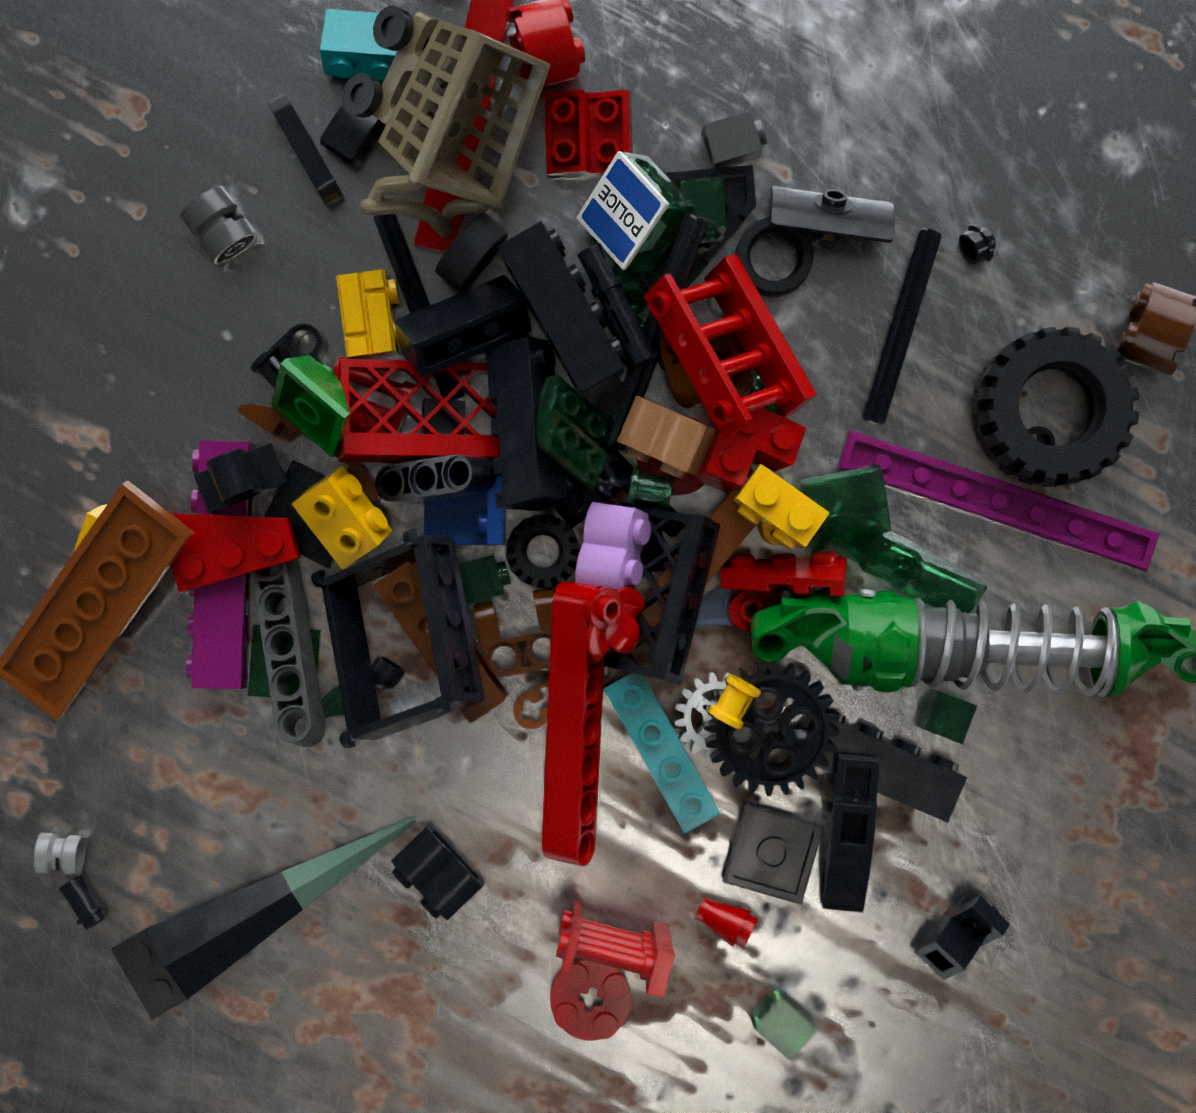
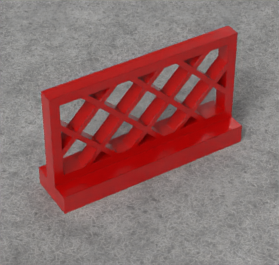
M340 359L339 381H341L350 415L361 406L377 424L368 433L350 432L349 415L338 451V462L402 463L454 454L487 457L491 461L494 458L500 457L498 439L492 435H480L468 423L481 409L492 419L497 414V405L493 404L492 408L488 404L490 401L489 395L483 399L467 383L476 373L488 374L487 363L458 362L437 371L447 373L458 384L443 398L426 382L434 373L421 378L408 361ZM349 370H365L377 383L361 396L349 385ZM377 371L388 372L382 377ZM395 371H405L417 383L404 397L386 381ZM458 373L469 374L463 379ZM380 386L397 402L384 417L366 401ZM420 387L438 403L425 418L407 402ZM461 388L478 404L465 419L448 403ZM350 396L356 401V403L351 408ZM400 407L418 423L409 434L398 433L387 422ZM441 408L459 424L451 434H439L428 423ZM382 427L387 433L375 432ZM423 428L428 434L416 433ZM463 428L469 435H459L457 433Z

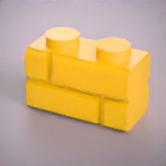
M382 269L336 276L347 358L373 359L399 355V342L393 322L394 313L392 305L399 304L400 302L396 279L389 280L388 273Z

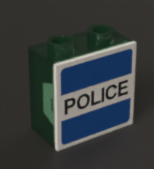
M618 151L576 218L589 231L590 237L597 243H601L617 267L629 273L633 271L652 273L677 236L684 215L692 213L695 206L647 155Z

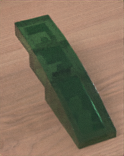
M840 508L820 539L824 549L833 553L836 552L840 556L857 562L862 571L891 582L897 586L902 594L912 598H920L924 603L934 607H945L946 603L952 600L956 608H959L961 612L971 613L988 588L984 582L940 556L843 508Z

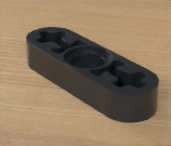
M284 93L268 102V106L324 204L328 206L344 197L287 95Z

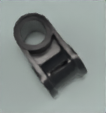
M296 324L274 345L266 349L252 363L250 369L254 374L260 373L275 389L278 372L273 366L279 371L280 363L286 358L311 355L319 362L328 351V338L324 332L310 324ZM305 333H313L316 338V346L309 354H302L298 348L299 339Z

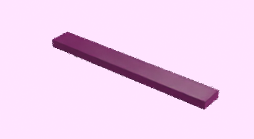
M850 430L837 466V470L1142 572L1148 571L1160 533L853 430Z

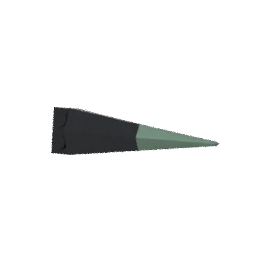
M417 817L407 818L258 882L150 925L114 946L111 951L151 1020L192 997L412 826Z

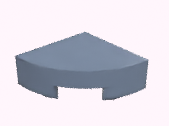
M720 586L703 596L695 627L732 626L726 615V606L731 597V589H722Z

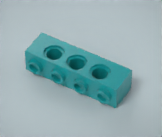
M628 672L603 686L604 691L684 834L721 814L645 677Z

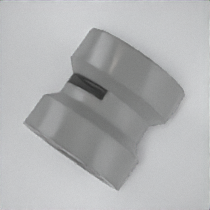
M41 832L37 838L34 850L35 872L51 874L54 870L62 871L67 876H79L85 861L86 843L84 836L69 835L66 838H58L54 833Z

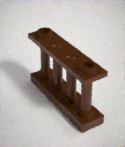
M407 561L373 586L437 676L416 562L411 564ZM475 644L485 701L460 710L470 725L504 702L505 698L510 695L497 675L488 669L485 658Z

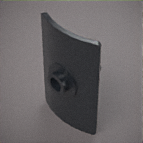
M772 186L770 224L773 227L819 233V244L824 249H831L835 246V236L886 243L893 241L895 216L892 202L850 197L843 191L828 189L822 193Z

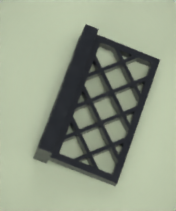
M622 503L624 507L637 508L648 513V521L651 524L649 541L656 537L664 551L648 564L640 553V561L643 565L642 578L646 577L654 593L644 599L645 607L643 610L659 600L664 613L662 620L651 628L642 611L636 616L644 632L639 636L636 648L649 641L654 650L650 668L639 666L632 652L629 654L615 652L610 657L604 659V667L681 685L721 524L705 515L689 513L688 515ZM654 519H660L662 521L656 524ZM675 522L685 524L682 540L669 547L662 531ZM669 560L674 569L671 581L660 588L652 571ZM625 657L628 663L621 662L619 660Z

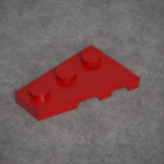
M170 513L195 532L171 565L179 592L190 591L301 559L290 518Z
M832 551L816 552L812 557L796 558V555L793 553L774 554L771 556V559H755L753 555L747 554L731 557L730 561H726L722 566L721 587L722 589L772 591L777 589L779 584L788 585V588L793 589L794 593L809 594L811 589L818 587H830V596H845L848 572L847 556H837V553Z

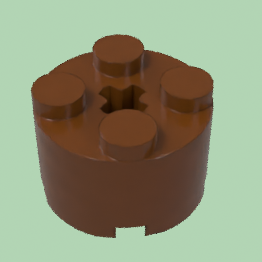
M1152 282L1151 285L1144 283L1141 291L1137 293L1129 313L1130 316L1136 317L1135 322H1130L1127 330L1123 331L1116 350L1123 355V360L1172 376L1179 364L1173 362L1177 352L1185 351L1196 323V296Z

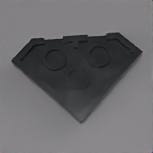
M753 165L642 174L665 198L669 205L660 217V220L666 225L651 248L637 252L641 300H645L643 296L662 278L686 213H693L708 220V225L684 288L690 287L756 207Z

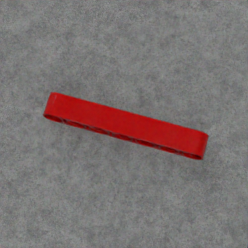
M562 581L557 585L552 601L542 852L544 857L550 860L586 866L593 858L596 845L605 655L596 662L586 650L585 636L590 623L583 616L582 605L590 591L599 589L602 586Z

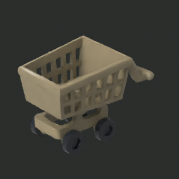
M392 5L385 7L379 12L373 25L375 42L380 47L397 51L382 86L372 76L363 73L355 74L344 87L342 102L344 108L352 115L361 118L373 115L384 124H387L378 142L409 174L378 179L368 198L361 202L360 209L363 215L366 216L401 214L427 222L440 237L448 238L453 232L451 224L455 216L481 214L491 208L501 209L550 64L472 29L469 30L445 22L424 12H417L412 19L406 10ZM503 55L512 58L507 71L498 67ZM523 62L532 65L528 80L517 76ZM494 75L503 78L499 91L489 87ZM514 84L524 88L520 102L509 97ZM485 95L496 99L491 112L481 106ZM506 105L517 110L512 124L501 118ZM477 114L488 120L484 131L473 125ZM498 126L509 132L505 146L493 139ZM468 134L480 140L475 152L464 144ZM489 147L502 155L497 168L485 160ZM460 153L472 161L468 172L456 163ZM481 168L494 177L490 190L477 181ZM422 186H426L460 197V199H454L447 203L440 213L435 207L403 197H384L386 194L414 192Z

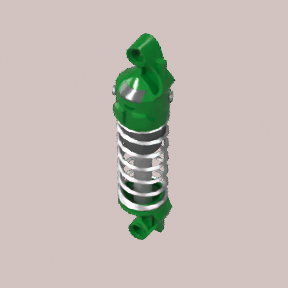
M830 587L815 591L803 599L782 598L781 604L756 612L750 621L752 649L754 655L759 660L767 663H772V660L778 662L793 649L803 646L825 665L838 684L852 685V689L856 691H867L868 686H871L875 691L891 693L899 691L901 687L914 688L920 680L928 688L932 689L941 681H953L960 690H966L981 674L986 686L994 692H998L1007 683L1010 675H1012L1014 683L1023 693H1030L1043 677L1048 688L1057 695H1061L1075 680L1076 685L1085 696H1093L1097 693L1100 697L1119 698L1132 682L1160 663L1174 672L1183 682L1196 683V631L1191 628L1192 625L1189 618L1165 617L1155 608L1139 601L1121 608L1103 607L1094 618L1090 635H1084V615L1079 606H1075L1071 610L1068 634L1052 633V613L1047 604L1043 605L1039 610L1037 632H1020V611L1016 603H1012L1008 608L1006 631L989 630L988 608L984 601L977 605L976 613H963L959 608H956L952 600H949L945 607H925L924 602L920 598L899 597L898 594L892 591L881 590L875 592L874 590L861 589L859 590V595L830 596ZM987 663L1006 664L997 684L992 683L990 680ZM1017 664L1038 665L1030 685L1022 683ZM1048 666L1070 667L1061 687L1053 684ZM1079 667L1089 668L1093 688L1085 687ZM959 678H968V679H967L966 682H961V680H960Z

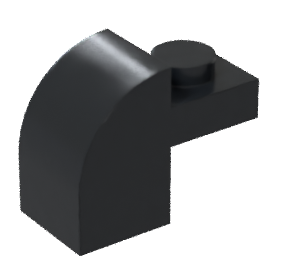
M965 895L951 905L930 927L914 950V953L944 980L966 970L979 948L1002 937L1009 928L1010 923L999 914L998 909L993 904L987 902L981 896L970 900Z

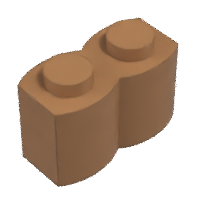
M636 395L617 441L628 446L625 454L645 463H648L651 456L662 461L660 470L683 479L685 472L695 476L698 475L717 430Z

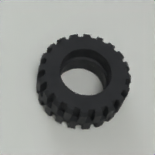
M1054 326L1042 328L1037 332H1030L999 350V353L990 359L984 367L985 373L983 377L977 380L974 392L977 393V400L972 403V416H977L978 426L974 427L977 439L983 438L987 446L983 451L990 460L995 458L1000 463L999 469L1007 475L1014 474L1019 477L1021 482L1030 485L1041 484L1042 487H1056L1079 483L1101 474L1105 467L1112 466L1121 457L1119 454L1120 450L1129 447L1134 437L1129 431L1131 426L1138 424L1140 413L1133 410V401L1140 400L1138 387L1130 388L1128 378L1134 376L1129 365L1122 367L1116 359L1121 354L1113 346L1105 348L1100 344L1102 342L1101 337L1093 333L1082 335L1079 328L1065 327L1061 330H1056ZM1057 369L1069 374L1082 386L1088 399L1089 418L1084 432L1078 439L1064 446L1042 444L1027 431L1021 420L1019 397L1022 387L1030 377L1043 370Z

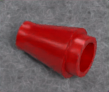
M707 897L703 899L694 918L706 925L731 947H734L736 944L743 949L758 922L757 918L750 915L751 910L717 902Z

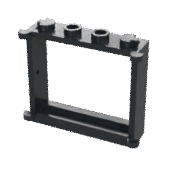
M410 529L403 533L404 543L328 577L325 575V570H318L312 573V583L314 586L322 588L347 727V731L342 732L339 737L340 743L344 748L355 747V740H378L485 701L453 537L425 534L418 537L417 530ZM407 561L411 564L416 562L441 696L435 698V700L381 719L357 587L393 572Z

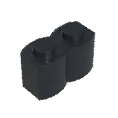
M430 824L391 860L396 867L392 870L393 875L406 888L409 889L413 885L423 895V898L420 900L421 904L436 919L441 915L448 921L485 884L477 872Z

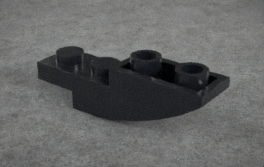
M838 754L822 909L862 913L864 911L877 817L880 757Z

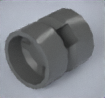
M223 186L215 187L198 196L184 208L180 215L194 236L203 237L200 245L215 265L224 263L237 256L250 246L258 235L243 214H235L238 206Z

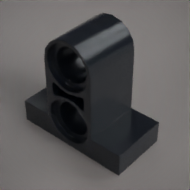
M271 443L250 452L236 449L216 456L206 462L207 470L193 475L209 514L217 513L288 483L278 455Z

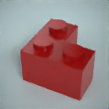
M760 408L749 412L752 420L732 437L724 440L711 419L709 427L716 429L717 432L698 475L691 474L690 477L725 493L742 488L752 461L762 464L773 471L793 466L807 427L765 408Z

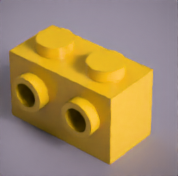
M762 464L756 467L733 500L740 506L737 510L740 515L755 525L762 521L774 530L771 536L790 550L794 546L800 549L805 548L830 514V512Z
M343 465L307 489L292 503V506L342 570L379 546L393 531L388 525L384 513L379 508L374 507L362 491V486L358 479L349 474Z

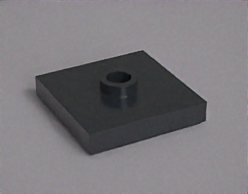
M292 460L286 472L288 483L279 486L264 517L290 518L300 555L331 569L335 560L292 506V503L326 477V475L296 460Z
M744 802L723 875V883L802 905L824 825Z

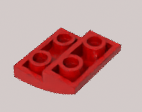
M584 89L544 93L548 175L603 176L618 151H621L633 164L631 92L628 89L587 93Z

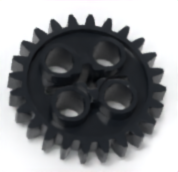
M772 660L769 671L765 672L760 663L755 662L754 674L750 676L742 667L739 668L740 678L758 688L761 694L770 692L776 695L774 704L768 708L757 707L755 705L756 698H753L742 718L744 722L743 727L753 730L752 737L746 742L739 743L734 741L732 735L736 728L710 714L708 709L711 705H707V713L715 719L703 722L704 730L715 734L704 739L706 747L717 748L710 754L712 763L724 761L720 767V773L723 777L735 772L732 779L735 787H738L747 780L748 789L751 794L757 790L760 784L764 786L767 796H771L773 787L776 785L780 786L784 795H788V783L794 781L802 790L804 789L802 779L804 775L807 774L815 780L818 779L814 768L816 764L829 767L830 764L823 753L824 751H837L836 745L828 738L840 735L838 727L829 724L837 720L839 715L834 709H826L834 701L830 694L819 696L824 689L820 680L808 685L811 679V674L808 670L795 677L796 671L793 663H789L785 671L780 672L776 660ZM714 690V697L718 701L723 692ZM788 698H793V703L788 705L782 712L785 701ZM799 714H806L811 717L809 725L804 729L795 730L790 727L791 720ZM777 722L780 730L777 733L771 730L766 735L763 726L765 724L773 726ZM761 744L759 754L756 758L751 759L749 757L750 754L753 753ZM784 749L788 752V755L783 762L773 764L767 761L768 754L771 751Z

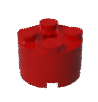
M538 0L506 10V24L514 23L516 33L509 36L510 46L550 64L543 87L577 78L578 72H580V63L585 62L582 42L579 37L573 39L569 23L573 22V12L569 0ZM523 62L519 70V76L528 79L532 65Z

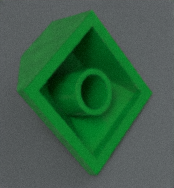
M311 355L286 358L280 363L271 405L333 458L339 451L350 415L341 381L337 379L329 366L323 363L320 364Z

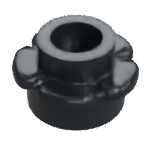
M976 224L970 225L968 227L969 231L959 237V247L963 256L972 264L985 260L990 261L994 256L993 250L996 248L993 234L987 228H980Z

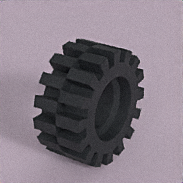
M548 514L533 515L520 521L511 531L506 544V559L512 573L523 583L536 588L553 587L567 580L576 569L580 552L579 542L573 529L562 519ZM537 536H550L559 546V556L556 562L549 567H537L530 562L527 556L528 544Z

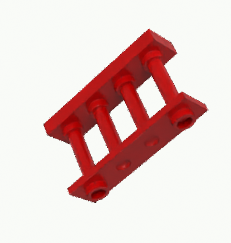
M737 254L724 257L704 277V283L679 290L672 275L669 273L663 275L643 296L724 440L732 437L752 420L749 412L775 403L781 416L787 417L795 414L817 395ZM714 297L725 318L699 325L689 304ZM734 332L746 353L720 361L708 340ZM755 368L766 389L740 397L729 376Z
M574 900L572 911H563L558 934H561L556 952V957L562 958L561 972L570 974L574 957L640 974V979L645 980L647 994L664 998L675 957L669 925L653 921L650 932L643 930L642 934L582 919V902Z

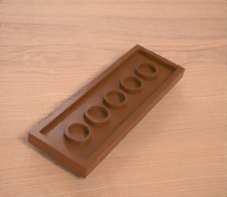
M130 481L122 483L1 656L0 678L55 721L59 720L69 709L195 532Z

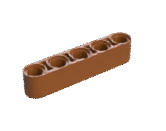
M750 467V470H749V472H748L746 481L749 479V477L751 476V474L754 472V470H753L751 467ZM741 488L730 491L708 516V518L721 525L706 585L756 526L737 512L740 506L733 500ZM671 563L656 578L660 588L672 580L674 569ZM651 586L642 595L644 599L654 593ZM659 600L642 611L650 628L662 620L664 613ZM637 621V623H638V625H639V632H640V635H641V634H643L644 632H643V630H642V628H641L639 622Z

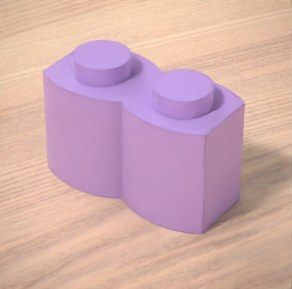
M592 502L585 520L584 543L577 559L575 583L608 587L614 590L625 586L635 589L643 575L640 553L651 535L648 513L637 508Z

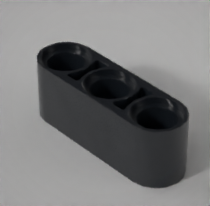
M454 454L386 465L378 471L375 487L380 498L385 501L418 503L485 493L493 487L496 475H494L493 463L487 457Z

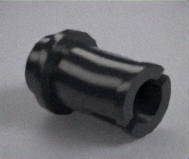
M80 875L60 887L59 891L78 917L77 925L82 924L85 930H88L107 917L104 912L106 906L105 904L100 905L83 880V876Z

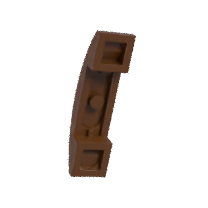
M241 404L237 410L273 435L279 436L287 424L307 437L274 407ZM344 462L349 465L347 468L348 473L358 479L362 486V491L368 499L379 504L382 498H380L375 487V479L363 462Z

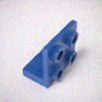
M496 476L493 487L482 494L425 501L424 534L453 537L455 545H506V509H497L495 494L502 492L501 476Z

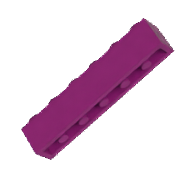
M199 440V450L194 449L192 455L193 474L207 470L206 462L216 456L236 449L250 452L256 449V444L246 441ZM198 488V490H193L191 494V513L253 517L254 497L217 513L209 514ZM252 573L188 591L189 596L194 597V613H189L187 617V636L193 638L192 654H187L185 664L186 678H192L191 688L244 689L248 687Z

